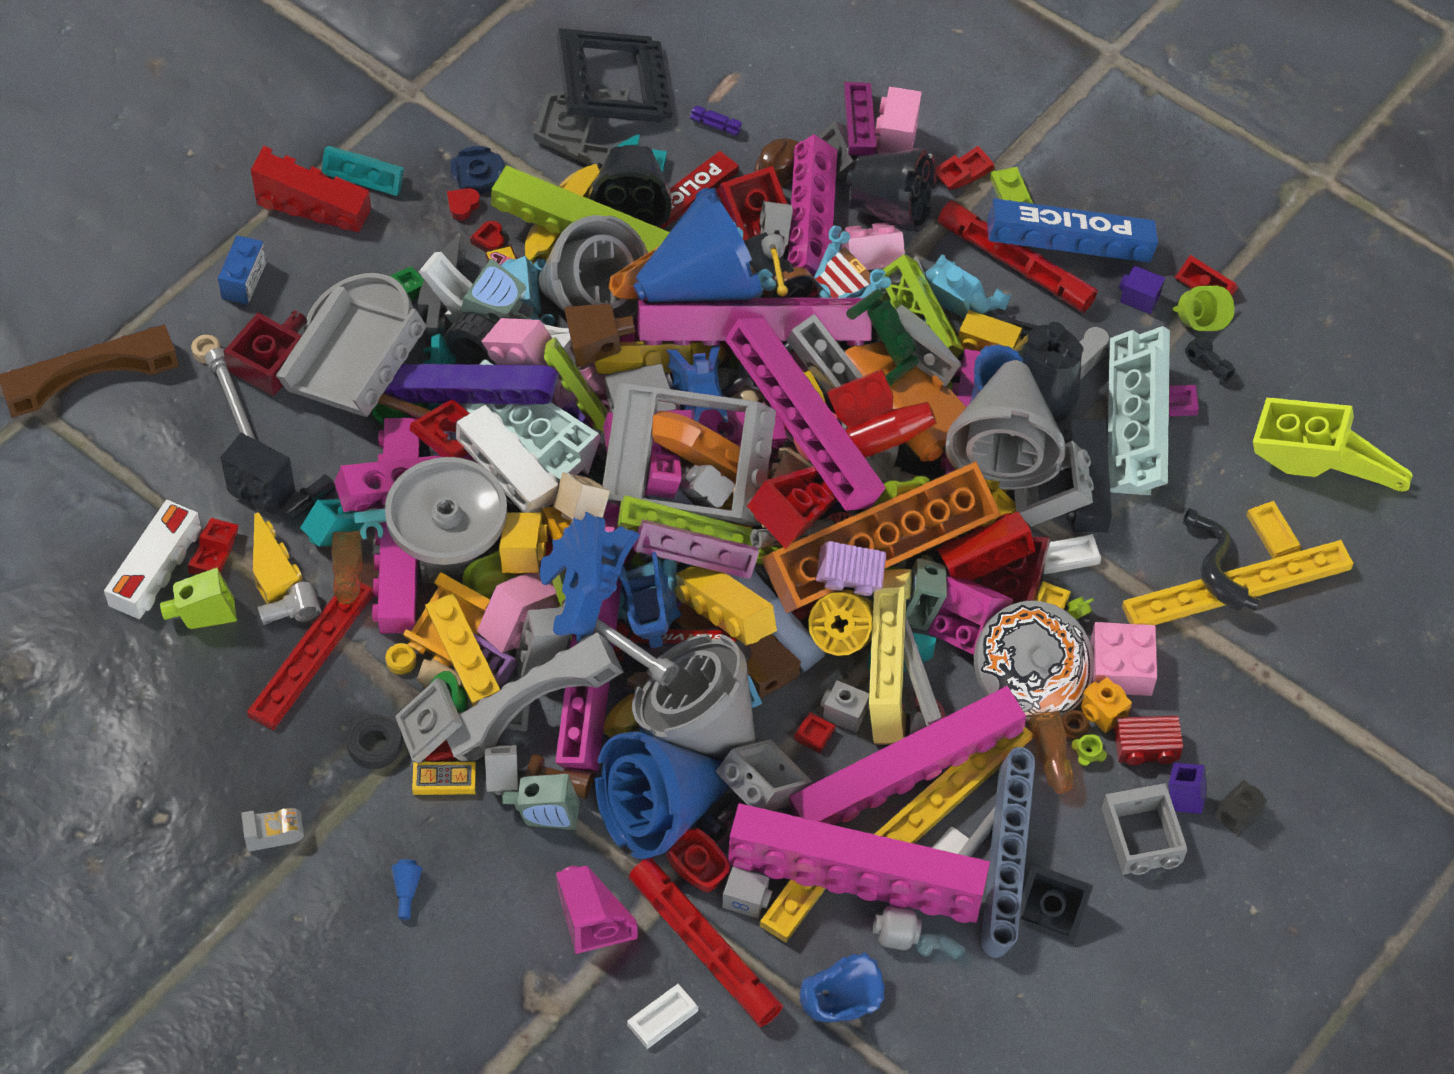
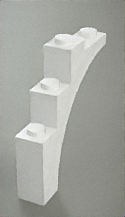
M434 252L420 269L419 273L447 307L448 311L445 313V316L453 324L460 314L463 315L460 312L463 298L473 284L452 265L442 252ZM543 324L552 339L554 337L558 339L576 365L569 329Z

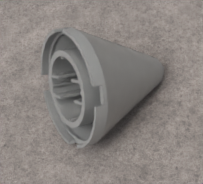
M610 215L583 217L571 223L559 236L538 276L539 290L564 312L565 307L610 304L615 319L632 316L634 320L638 316V299L614 297L609 289V282L612 275L647 254L648 250L638 233L623 220Z
M1018 360L1004 363L958 416L948 430L945 446L947 458L956 470L977 462L984 479L999 482V489L1031 488L1051 480L1059 473L1062 461L1064 462L1066 449L1064 438L1029 367Z
M703 634L675 645L659 657L662 659L667 658L678 666V673L669 685L662 686L652 679V674L649 672L650 669L646 671L650 679L643 690L637 686L633 697L632 711L635 720L648 735L724 760L732 749L756 743L747 663L743 652L731 638L721 635V639H711L708 634Z

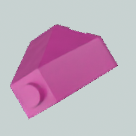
M587 865L582 867L569 866L556 873L557 890L575 954L637 939L636 919Z

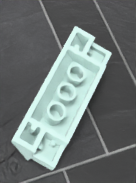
M1164 326L1142 334L1131 330L1110 338L1107 448L1110 492L1151 495L1152 488L1168 484L1170 330Z
M484 360V361L481 362L479 365H493V364L490 363V362H488L487 360ZM458 403L469 413L484 405L492 413H497L501 417L504 426L511 433L514 432L519 437L523 447L529 453L532 452L536 455L540 465L547 473L550 472L556 477L558 484L563 472L577 475L582 471L588 475L601 438L600 434L555 404Z

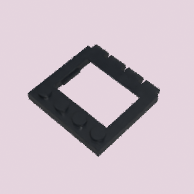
M558 29L557 42L567 115L662 122V119L672 117L661 42L653 41L651 36ZM584 48L635 52L643 104L624 100L607 99L606 101L592 99Z

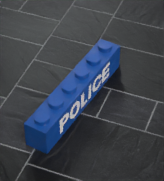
M993 198L987 217L988 239L992 242L1151 263L1158 244L1155 220L995 198Z

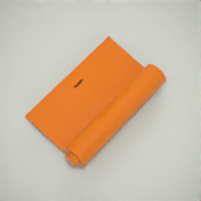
M883 342L854 346L845 351V354L862 376L882 368L885 375H887L897 367ZM916 366L890 386L894 395L893 409L929 402L937 424L905 443L921 461H934L943 452L942 448L946 443L950 426L964 411L966 406L948 386H943L944 383L936 375L930 377Z

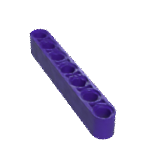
M402 364L383 393L409 403H446L453 399L460 404L544 405L552 402L559 373L552 367L545 365Z

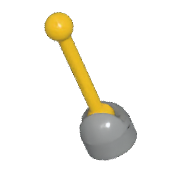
M773 234L766 236L761 244L765 256L774 261L779 286L777 294L783 297L787 295L788 288L784 286L779 258L784 254L785 244L782 236Z

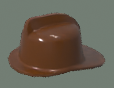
M787 138L776 139L762 149L756 161L754 171L773 166L781 187L793 181L794 150L799 142Z

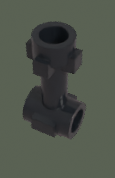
M1195 338L1189 342L1185 348V354L1189 360L1195 362L1201 358L1214 369L1213 375L1224 382L1234 375L1236 369L1233 367V364L1226 359L1221 361L1211 352L1213 344L1209 338Z
M731 792L726 796L729 803L717 814L712 815L709 811H706L697 821V827L714 841H719L726 834L727 826L724 823L737 812L738 804L747 805L736 792Z

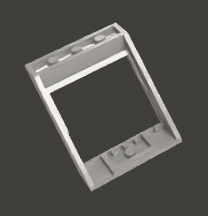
M618 383L603 479V487L610 490L607 502L620 506L622 498L627 495L725 522L760 526L761 523L755 519L747 504L767 480L776 410L756 401ZM658 401L745 412L732 511L644 498L653 442V415L657 413Z

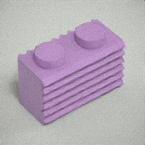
M829 541L820 547L816 581L825 583V588L843 590V587L854 588L855 594L870 596L872 592L882 589L886 552Z

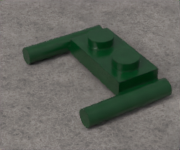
M876 289L849 308L846 315L849 319L854 320L867 310L871 322L894 364L897 365L896 368L885 375L889 385L892 386L919 364V359L917 356L912 355L916 348L912 337L906 332L901 323L897 310L892 306L889 299L883 302L882 291Z

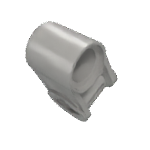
M764 201L760 216V234L766 232L768 235H780L783 237L786 247L789 241L792 205Z

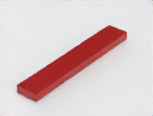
M349 576L251 705L247 711L249 718L274 731L374 595L373 588Z

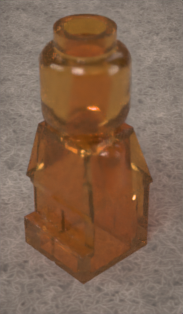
M360 531L348 533L333 532L331 550L333 560L332 573L334 574L333 593L339 602L349 604L360 593V575L363 570L362 537Z
M1057 710L1031 715L1028 730L1033 733L1032 738L1036 740L1038 746L1037 754L1044 765L1043 769L1048 786L1054 788L1057 794L1069 792L1073 788L1074 774L1070 761L1065 758L1066 732L1060 712Z

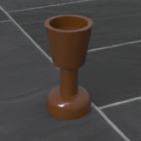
M532 755L525 777L569 774L577 797L583 800L587 799L594 778L593 770L565 768L564 771L546 767L545 759L541 755Z

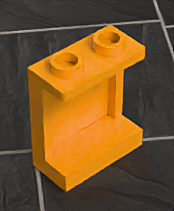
M440 572L434 582L438 589L429 603L453 593L471 631L480 637L477 630L490 599ZM425 608L412 631L406 629L403 633L410 641L408 646L422 655L425 651L433 654V659L447 667L453 666Z

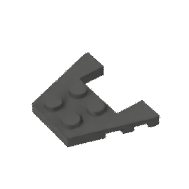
M620 88V92L608 93L607 89H599L595 94L590 95L594 100L607 101V99L629 101L630 88ZM564 92L546 93L534 130L535 141L587 165L597 164L599 170L613 148L587 143L595 117L567 115Z

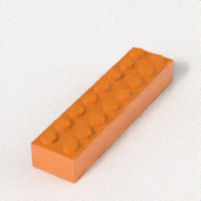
M973 462L798 540L787 549L784 547L764 556L761 560L787 614L837 591L825 588V583L816 581L820 547L829 541L886 552L885 568H888L1001 516L977 462Z

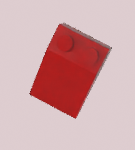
M773 166L724 182L717 189L722 205L733 222L736 223V227L743 230V241L760 234V216L764 201L787 204Z

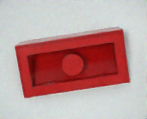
M1192 255L1188 257L1175 276V279L1191 289L1197 286H1220L1229 291L1231 296L1238 289V285Z

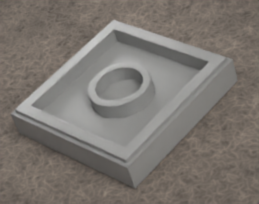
M436 678L395 716L411 759L417 763L423 761L463 725L447 685L440 678Z

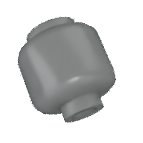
M887 906L881 915L876 914L873 922V933L878 934V942L881 946L906 951L911 948L912 944L916 945L918 943L922 922L921 919H917L916 913L911 909Z

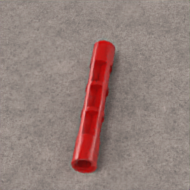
M950 200L941 210L937 220L938 224L978 246L996 260L1007 264L1023 274L1025 278L1036 282L1080 312L1085 313L1095 301L1098 294L1096 288L1043 258L1041 254L1035 253L1022 245L989 241L987 223L955 201Z
M652 858L644 859L638 863L630 872L628 879L727 989L759 1027H763L777 1017L783 1008V1004L764 983L760 982V978L724 940L703 914L699 912L677 885L671 882L670 877Z

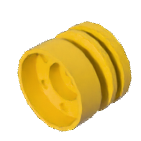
M853 590L835 591L819 599L812 608L808 620L809 633L815 644L824 652L836 656L850 655L867 646L872 640V601L866 596L855 594ZM838 615H840L842 620H848V625L844 627V631L841 627L836 628L835 622L839 620Z

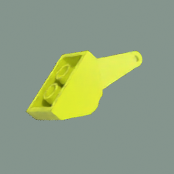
M1266 397L1253 439L1254 451L1286 474L1316 477L1331 468L1401 492L1407 491L1410 488V482L1413 477L1411 471L1351 430L1354 419L1352 406Z

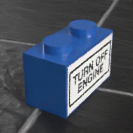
M236 235L218 276L222 299L249 304L267 263L263 241Z

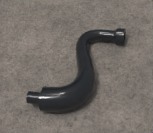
M1189 508L1184 515L1183 524L1209 531L1218 539V543L1205 556L1201 565V580L1205 588L1213 597L1231 608L1240 611L1245 606L1256 610L1259 605V599L1248 595L1249 589L1231 580L1221 569V564L1231 546V537L1228 531L1217 522L1203 517L1196 510Z

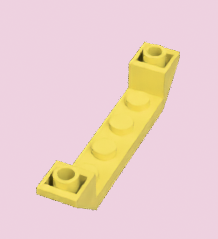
M911 569L884 570L882 589L874 592L869 709L875 745H891L906 736V714L902 709L906 600L911 599Z

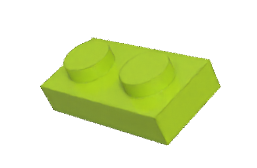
M1017 167L991 172L990 180L999 199L1033 204Z

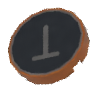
M795 267L793 268L794 272L788 273L786 270L782 272L784 286L788 288L787 295L781 297L777 294L779 286L777 276H775L773 280L776 281V287L772 291L764 289V298H808L814 290L815 279L806 268Z

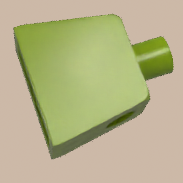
M218 568L176 582L173 585L174 599L160 603L164 620L180 616L189 629L237 621L234 596Z

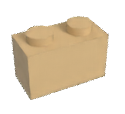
M563 472L553 507L562 512L561 516L563 518L572 520L571 523L573 518L582 520L585 512L591 513L595 517L603 518L610 490L590 478Z

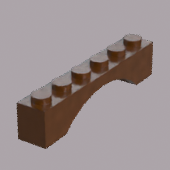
M163 324L131 335H124L108 342L94 344L91 347L75 352H68L52 359L38 361L35 364L19 369L9 370L6 373L0 374V385L11 418L40 410L46 401L61 388L91 374L125 370L153 375L179 366L173 343L166 325Z

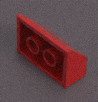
M1017 511L1013 514L1005 513L999 516L994 523L985 527L977 526L971 529L968 535L959 539L952 538L945 541L937 549L941 563L946 567L948 577L967 578L973 581L1034 553L1035 547L1031 530Z

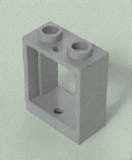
M1073 441L1065 443L1064 462L1062 461L1059 471L1072 467L1074 488L1039 501L1038 486L1014 489L1016 512L1018 511L1025 522L1031 527L1093 503L1091 491L1094 489V485L1089 475L1091 460L1087 451L1081 449Z
M771 739L732 749L716 770V773L747 805L770 811L789 806V796L810 786L812 783L805 773ZM781 764L784 765L783 771L780 769Z
M1166 783L1105 794L1102 812L1123 875L1129 873L1141 875L1150 869L1160 867L1172 869L1183 863L1187 846ZM1157 810L1170 848L1130 856L1118 817Z

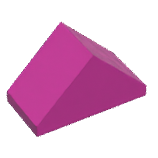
M651 451L645 495L674 499L682 478L679 455Z

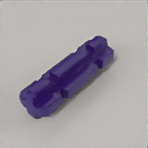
M698 105L693 107L690 114L692 121L703 122V125L722 132L726 130V133L737 136L742 128L741 121L733 118L729 120L728 116L711 110L706 111V108Z

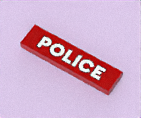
M719 151L670 188L672 208L669 220L659 228L664 229L683 215L694 202L695 196L700 190L704 188L717 189L722 183L738 173L739 165Z

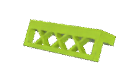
M903 254L883 269L886 272L885 277L890 276L898 269L902 273L899 286L892 285L891 283L888 288H885L895 308L897 309L903 305L902 301L905 291L913 293L912 307L907 309L915 315H924L926 324L955 357L963 353L964 349L918 262Z

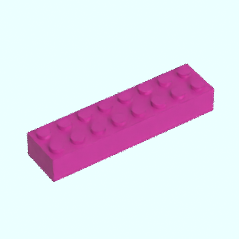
M644 298L642 300L638 299L637 332L639 341H645V345H662V341H674V345H691V341H703V345H720V341H725L738 319L764 318L780 341H786L792 329L815 314L835 341H847V345H864V341H871L872 322L867 314V310L854 320L849 319L846 315L847 310L863 298H753L751 300L662 303H648Z
M740 803L738 804L729 838L728 861L731 866L761 872L773 879L786 878L795 880L803 886L816 885L825 887L837 894L844 892L855 894L867 901L880 900L889 902L894 907L919 909L927 915L935 916L940 914L949 916L961 923H977L990 861Z

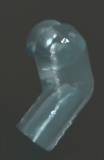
M924 933L920 936V941L916 945L917 952L923 956H929L933 949L943 951L956 961L960 959L965 951V947L944 933Z

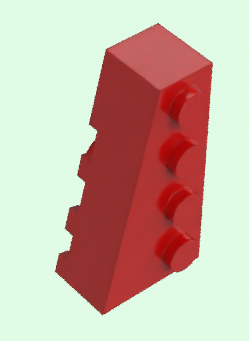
M263 145L251 168L257 205L266 209L285 212L291 216L311 219L317 223L337 226L343 230L360 232L371 210L369 190L339 177H335L333 180L329 179L321 172L322 170L313 166L310 170L295 164L296 159L285 155L283 159L271 154L273 149Z
M812 466L766 480L747 504V507L754 514L755 519L763 524L779 543L787 549L833 507L838 499L816 468Z

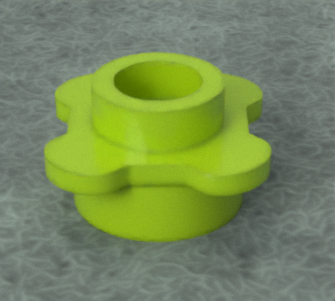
M1083 596L1067 603L1069 609L1066 612L1074 617L1075 620L1093 612L1090 602L1094 601V599L1091 598L1085 601Z
M1084 735L1072 742L1071 747L1076 751L1079 757L1078 763L1081 766H1088L1094 761H1105L1107 752L1102 750L1103 744L1099 736Z

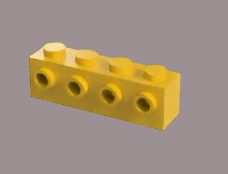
M693 565L675 574L677 582L675 591L678 599L746 646L756 643L761 638L777 631L773 604L726 573Z

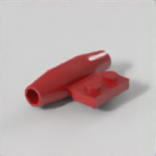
M883 368L827 391L838 419L848 427L845 429L846 433L864 458L903 444L937 424L929 402L893 409L894 395Z

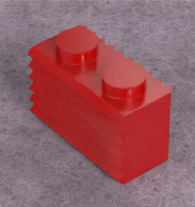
M1179 716L1121 717L1116 720L1114 734L1119 763L1126 762L1129 765H1140L1147 761H1157L1160 764H1170L1180 759L1183 743Z

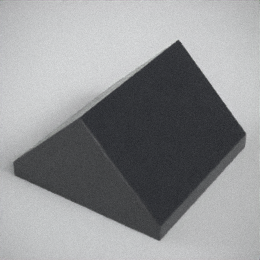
M1033 863L1022 893L1019 925L1074 944L1094 885Z

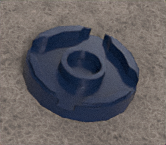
M472 146L458 152L459 155L452 159L450 167L453 183L459 189H474L479 194L492 191V187L505 168L501 155L497 152L495 154L490 148L485 146Z

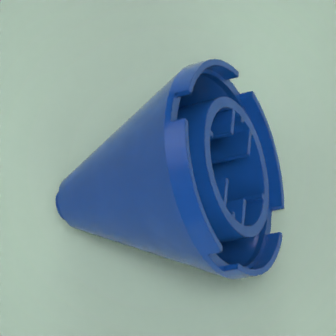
M707 191L694 200L636 275L637 283L633 284V288L640 300L645 298L648 303L751 300L761 294L758 274H752L749 261L752 258L722 203L717 201L712 204L709 201L714 196L712 192Z
M626 732L611 737L603 746L597 761L598 763L604 762L602 777L595 778L597 803L604 825L614 842L620 848L627 846L633 851L631 856L638 859L659 856L669 850L730 788L716 773V770L723 762L722 760L641 732Z

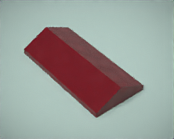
M1032 537L1035 547L1034 553L984 575L981 585L1013 599L1012 604L1023 601H1035L1051 541L1050 538Z

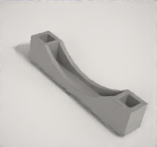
M598 632L585 636L580 640L579 644L569 650L557 653L549 662L532 668L524 677L507 683L499 692L490 697L482 698L474 707L465 712L458 713L463 725L447 738L453 756L461 762H474L485 755V747L496 746L499 737L509 722L524 707L551 691L576 686L598 688L623 673L611 643Z

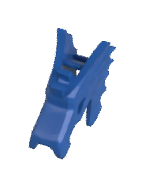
M721 345L712 346L709 364L705 353L693 354L694 365H690L677 350H667L670 358L667 367L671 370L674 377L673 388L679 391L723 397L717 369L721 362L719 359ZM680 404L681 410H691V419L699 422L700 415L704 410L714 409L720 413L723 422L728 423L727 410Z
M585 512L582 520L573 518L570 526L564 529L563 536L558 540L552 541V553L541 560L540 579L542 584L547 586L567 568L562 588L565 594L564 611L561 615L555 617L553 631L556 635L576 634L577 642L580 643L582 638L594 633L602 602L612 592L616 591L617 586L615 584L618 576H620L624 560L640 537V533L633 530L628 531L627 528L622 526L613 532H608L605 530V519Z
M652 552L654 574L628 580L624 565H622L619 578L623 583L621 590L625 597L621 608L626 614V628L632 629L634 634L642 639H649L650 647L656 648L663 646L662 635L668 632L673 620L681 617L682 614L676 605L677 595L669 588L668 576H665L663 569L659 567L656 552ZM656 586L655 588H651V589L642 590V591H638V592L632 593V591H637V590H641V589H645V588H650V587ZM657 620L656 622H652V623H648V624H643V625L641 624V623H646V622H650V621Z

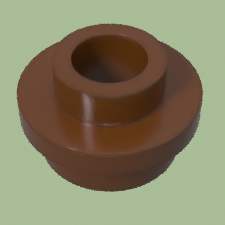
M1071 710L1060 718L1059 731L1065 738L1075 740L1088 734L1089 720L1082 712ZM1074 724L1078 726L1079 729H1073L1069 727V725Z

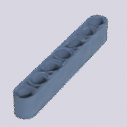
M1017 747L1010 751L1001 763L998 775L981 937L983 951L993 958L1004 956L1018 938L1035 768L1033 754L1023 747ZM1013 763L1018 764L1022 770L1017 769ZM1009 790L1014 791L1019 796V798H1016L1013 795H1011ZM1006 819L1012 820L1016 826L1010 825ZM1003 847L1009 848L1013 855L1007 854ZM1000 876L1006 877L1010 884L1004 883ZM997 905L1003 906L1008 914L1002 913ZM994 934L1001 936L1005 944L998 942Z

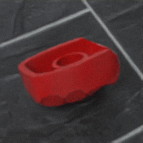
M698 828L688 829L665 852L672 868L692 886L703 892L708 893L721 884L730 870L729 861L721 849L706 833Z

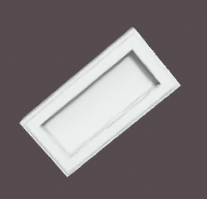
M1093 534L1050 542L1043 575L1100 564L1101 556Z
M676 984L627 1020V1026L648 1049L697 1013L698 1006L683 988Z

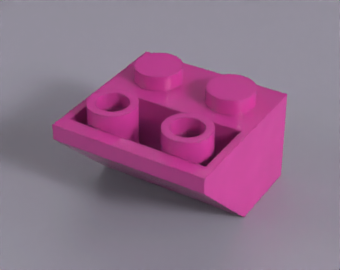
M946 577L947 597L934 618L928 633L974 655L978 636L985 624L996 613L1012 605L1013 599L967 578Z

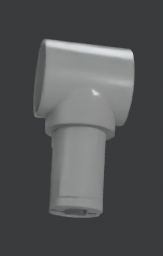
M310 582L296 583L289 587L287 595L283 596L284 599L258 607L263 625L290 616V619L295 617L297 621L306 622L315 619L321 613L314 587Z

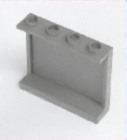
M336 285L276 376L288 392L368 417L402 363L407 359L409 352L422 336L426 324L416 309L412 308L408 315L352 299L345 288Z

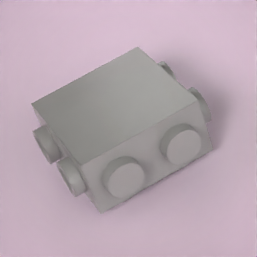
M662 364L647 365L639 369L619 371L605 376V394L612 413H614L618 383L673 390L670 374L665 375ZM658 401L657 411L680 410V404Z

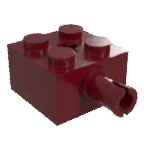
M294 310L281 325L257 312L223 351L228 371L266 393L275 396L283 386L276 374L302 337L298 332L307 324L306 317L301 312L296 317L298 311Z

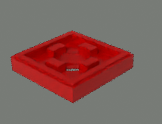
M453 399L411 422L409 430L441 457L462 458L469 454L457 439L450 440L448 439V434L444 433L445 431L456 433L457 421L470 414Z

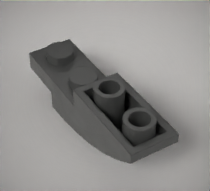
M453 239L441 252L459 271L460 267H465L466 253L465 250L460 248V239ZM424 280L418 299V314L423 321L427 322V343L431 345L432 336L445 334L446 317H443V311H448V309Z

